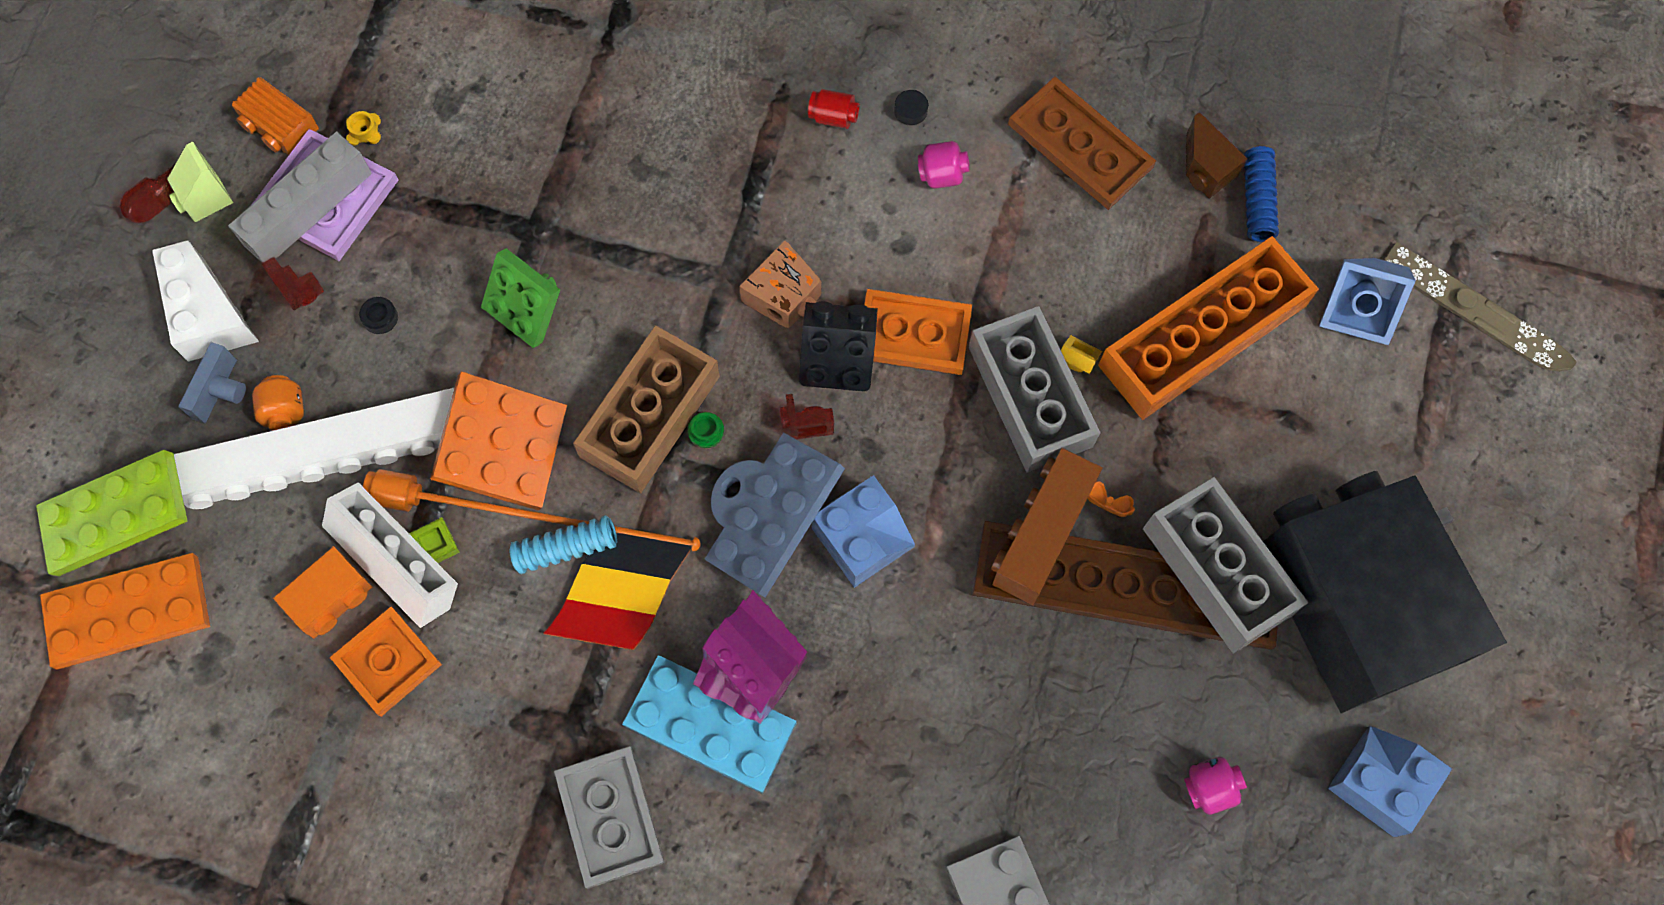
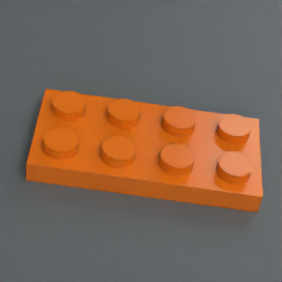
M194 553L40 594L50 667L56 670L210 627L199 558Z

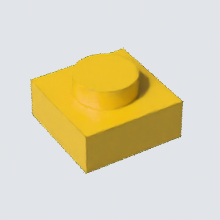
M1072 335L1069 336L1061 349L1070 369L1077 372L1085 371L1089 374L1102 353L1101 350Z

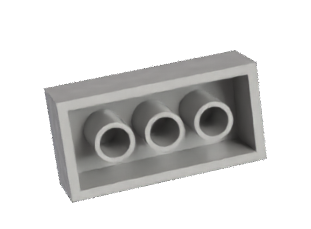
M1039 306L972 331L968 348L1026 473L1044 467L1049 457L1056 460L1061 448L1074 454L1093 448L1100 435V431Z
M1215 477L1155 512L1143 528L1233 654L1292 617L1308 603Z

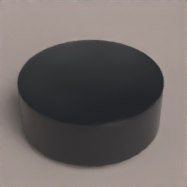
M917 90L901 92L895 100L894 113L896 118L906 125H917L923 122L928 113V100L923 93Z
M373 297L361 306L359 317L369 332L384 334L391 331L397 324L398 312L393 303L387 298Z

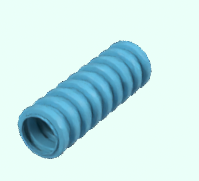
M605 515L601 517L600 521L591 519L589 524L585 522L578 523L577 528L574 525L567 526L566 531L560 528L556 530L555 534L549 531L544 534V537L538 534L533 537V540L524 538L522 543L518 541L511 542L509 553L515 570L519 574H524L528 568L531 571H535L539 565L545 568L549 566L550 562L556 565L560 563L561 559L565 562L570 561L572 556L580 558L584 552L587 555H591L595 549L598 552L604 551L605 546H608L610 549L615 548L617 534L612 520Z

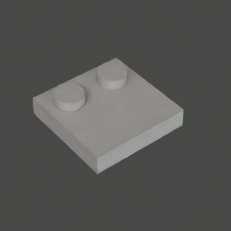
M1020 836L946 867L961 905H1049Z

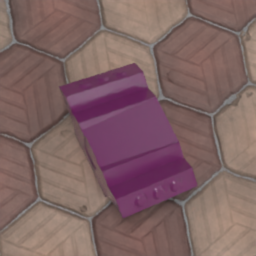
M752 590L746 601L743 599L736 611L729 618H724L718 630L714 628L702 647L704 658L693 684L699 687L705 695L721 700L733 707L742 717L755 720L761 724L785 694L790 682L807 658V651L798 642L796 636L790 633L785 624L776 617L772 609Z

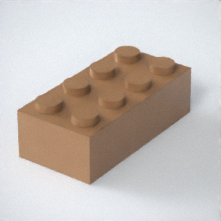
M655 325L573 444L579 458L641 494L719 379L718 361Z

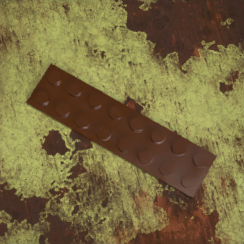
M985 521L983 524L972 596L1223 641L1158 551L1068 536L1033 606L992 585L997 572L991 570L992 565L1001 549L1008 552L1013 541L1007 537L1013 525ZM1278 626L1247 646L1269 650L1274 649L1277 642Z

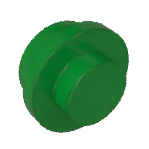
M710 412L695 415L688 424V436L691 442L700 448L716 446L724 436L722 420Z

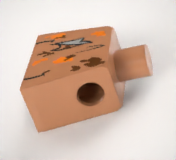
M786 241L739 286L741 302L785 328H790L801 316L804 318L806 302L816 303L821 295L820 278Z

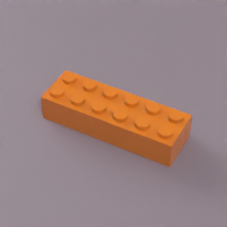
M1271 236L1106 348L1098 366L1139 417L1144 420L1304 309L1319 288L1276 239Z

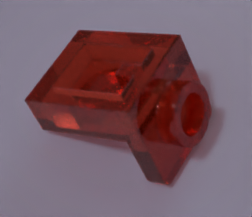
M274 257L261 264L293 310L311 304L318 295L324 292L312 272L298 279L289 265L282 268Z
M793 394L785 395L786 406L779 407L782 429L789 428L791 437L798 440L834 435L832 408L824 409L821 406H811L803 409L802 412L796 413Z

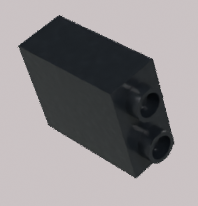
M1378 471L1369 472L1343 484L1335 490L1341 501L1338 504L1323 509L1316 494L1313 493L1293 500L1273 512L1280 528L1265 539L1263 543L1308 601L1292 618L1340 713L1463 664L1507 643L1416 475L1385 486Z

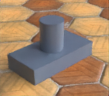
M213 342L210 343L178 406L192 420L206 424L218 398L238 404L245 395V384L228 378L237 360L224 346Z

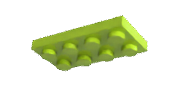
M166 450L159 451L36 505L48 574L55 576L71 572L188 522L174 453Z

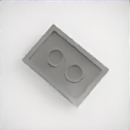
M631 746L554 771L585 888L589 889L665 863Z

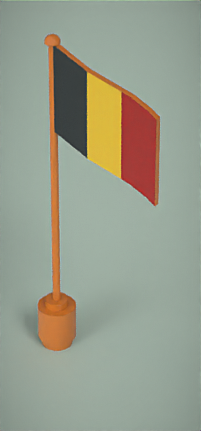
M382 469L377 470V472L369 471L363 483L365 490L383 508L409 512L413 505L417 506L420 499L557 524L574 525L575 527H578V523L581 522L589 524V521L422 492V485L417 483V477L405 473ZM614 526L617 534L616 547L610 549L608 546H605L604 551L598 552L595 549L593 554L587 555L581 564L561 611L543 634L634 650L652 626L670 581L691 549L692 551H697L700 548V540L697 537H694V540Z

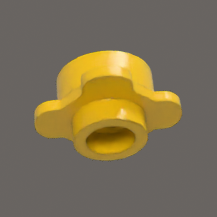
M358 111L347 118L346 123L349 134L346 136V140L351 145L356 146L362 142L376 144L380 141L381 135L378 132V125L381 123L379 115Z

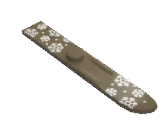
M1396 242L1384 259V261L1410 267L1416 280L1413 286L1414 289L1531 363L1546 370L1558 372L1571 370L1577 362L1572 355L1554 340L1400 243Z

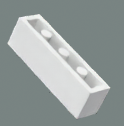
M359 482L327 498L322 527L420 628L450 610L458 583Z

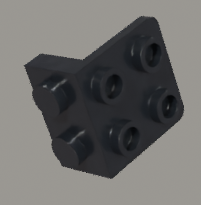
M825 301L816 303L806 302L802 329L800 384L807 387L868 391L871 387L878 308H868L864 305H833Z

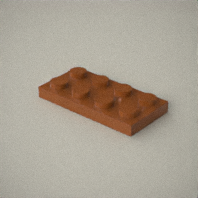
M1053 77L1009 117L1008 125L1107 210L1112 208L1150 172L1156 163L1153 157L1057 77Z

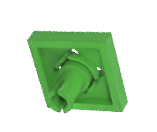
M506 248L496 254L481 308L532 348H535L543 343L560 289L557 287L553 277L547 279L549 274H539Z

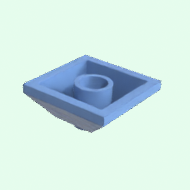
M1377 258L1344 259L1320 319L1319 326L1389 345L1416 281L1410 267Z

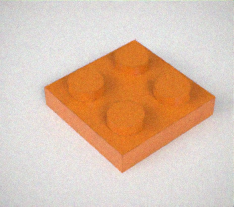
M392 606L330 657L380 717L442 665Z

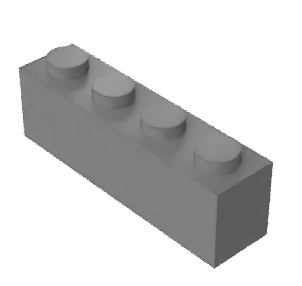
M336 131L228 226L242 245L267 267L372 173L361 152Z

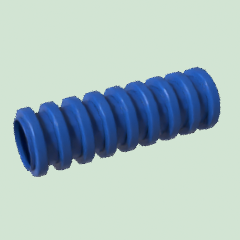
M1257 146L1244 153V156L1247 158L1244 165L1246 171L1244 174L1246 180L1245 197L1247 199L1245 202L1247 209L1246 217L1248 219L1246 225L1248 228L1247 237L1250 240L1264 242L1271 236L1276 238L1279 234L1277 227L1279 224L1277 217L1278 209L1276 207L1278 205L1276 198L1277 189L1275 188L1277 186L1275 179L1276 162L1274 160L1275 151L1272 148Z

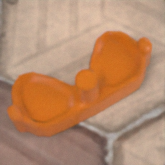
M1100 481L1095 483L1088 497L1089 502L1119 517L1132 515L1135 511V507H1133L1134 500L1131 496L1125 495L1115 500L1111 496L1107 497L1105 486Z

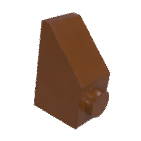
M1199 112L1194 116L1186 135V176L1196 190L1202 191L1210 199L1239 176L1247 158Z

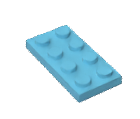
M658 655L622 725L763 794L797 721L773 709L761 724L755 720L742 717L733 707L721 700L705 695L699 687L695 686L693 682L697 673Z

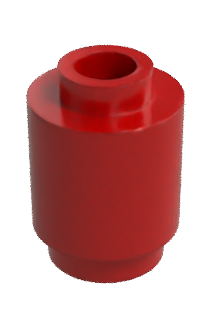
M821 89L820 92L813 91L808 105V118L815 119L816 123L848 129L851 123L857 122L860 103L855 102L853 94Z

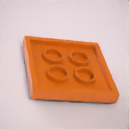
M461 371L456 380L430 479L534 510H540L543 507L567 405Z

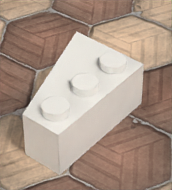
M188 240L152 250L171 345L188 362L203 358L211 342L222 345L227 350L259 342L206 261Z

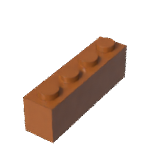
M1061 448L1056 460L1051 457L1048 458L1039 476L1045 479L1041 489L1033 487L1024 504V508L1029 510L1025 520L1017 518L1007 537L1013 541L1008 552L1001 549L992 565L991 570L997 572L992 584L993 586L1034 606L1103 467L1064 448Z

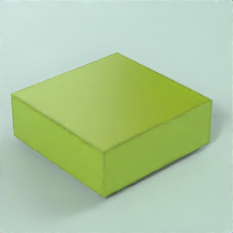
M442 517L409 533L437 563L460 553Z

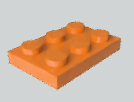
M867 289L864 306L878 308L873 362L962 375L972 311L971 304Z

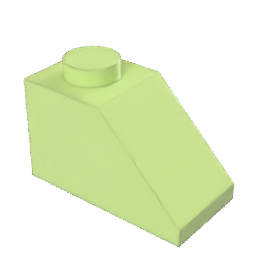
M194 142L187 144L167 179L174 190V193L170 194L169 197L180 213L187 211L191 218L197 222L232 204L233 201L219 176Z

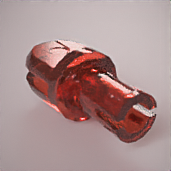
M176 163L155 179L145 177L126 191L120 198L119 203L122 215L131 222L145 223L168 207L171 200L169 195L174 193V190L167 179Z

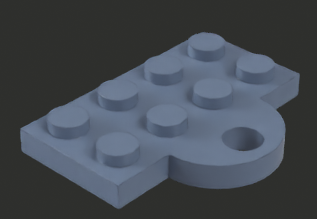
M784 432L764 464L754 460H746L730 466L720 475L712 491V512L715 519L724 528L705 557V560L766 598L845 468L838 462ZM735 482H740L739 493L732 498H728L730 486Z

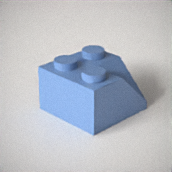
M874 475L820 510L812 521V530L854 588L915 547V543L895 503Z
M1369 726L1328 786V789L1392 837H1398L1412 833L1452 768L1419 744Z

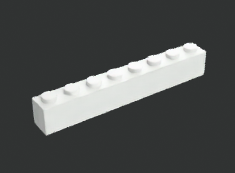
M454 388L174 454L184 505L191 509H204L212 506L213 502L224 499L242 500L249 497L250 493L261 490L279 491L285 489L287 484L299 481L316 482L322 480L324 475L336 472L344 474L359 471L361 466L373 463L379 465L391 464L396 462L398 457L411 454L415 456L428 455L434 452V449L439 448Z

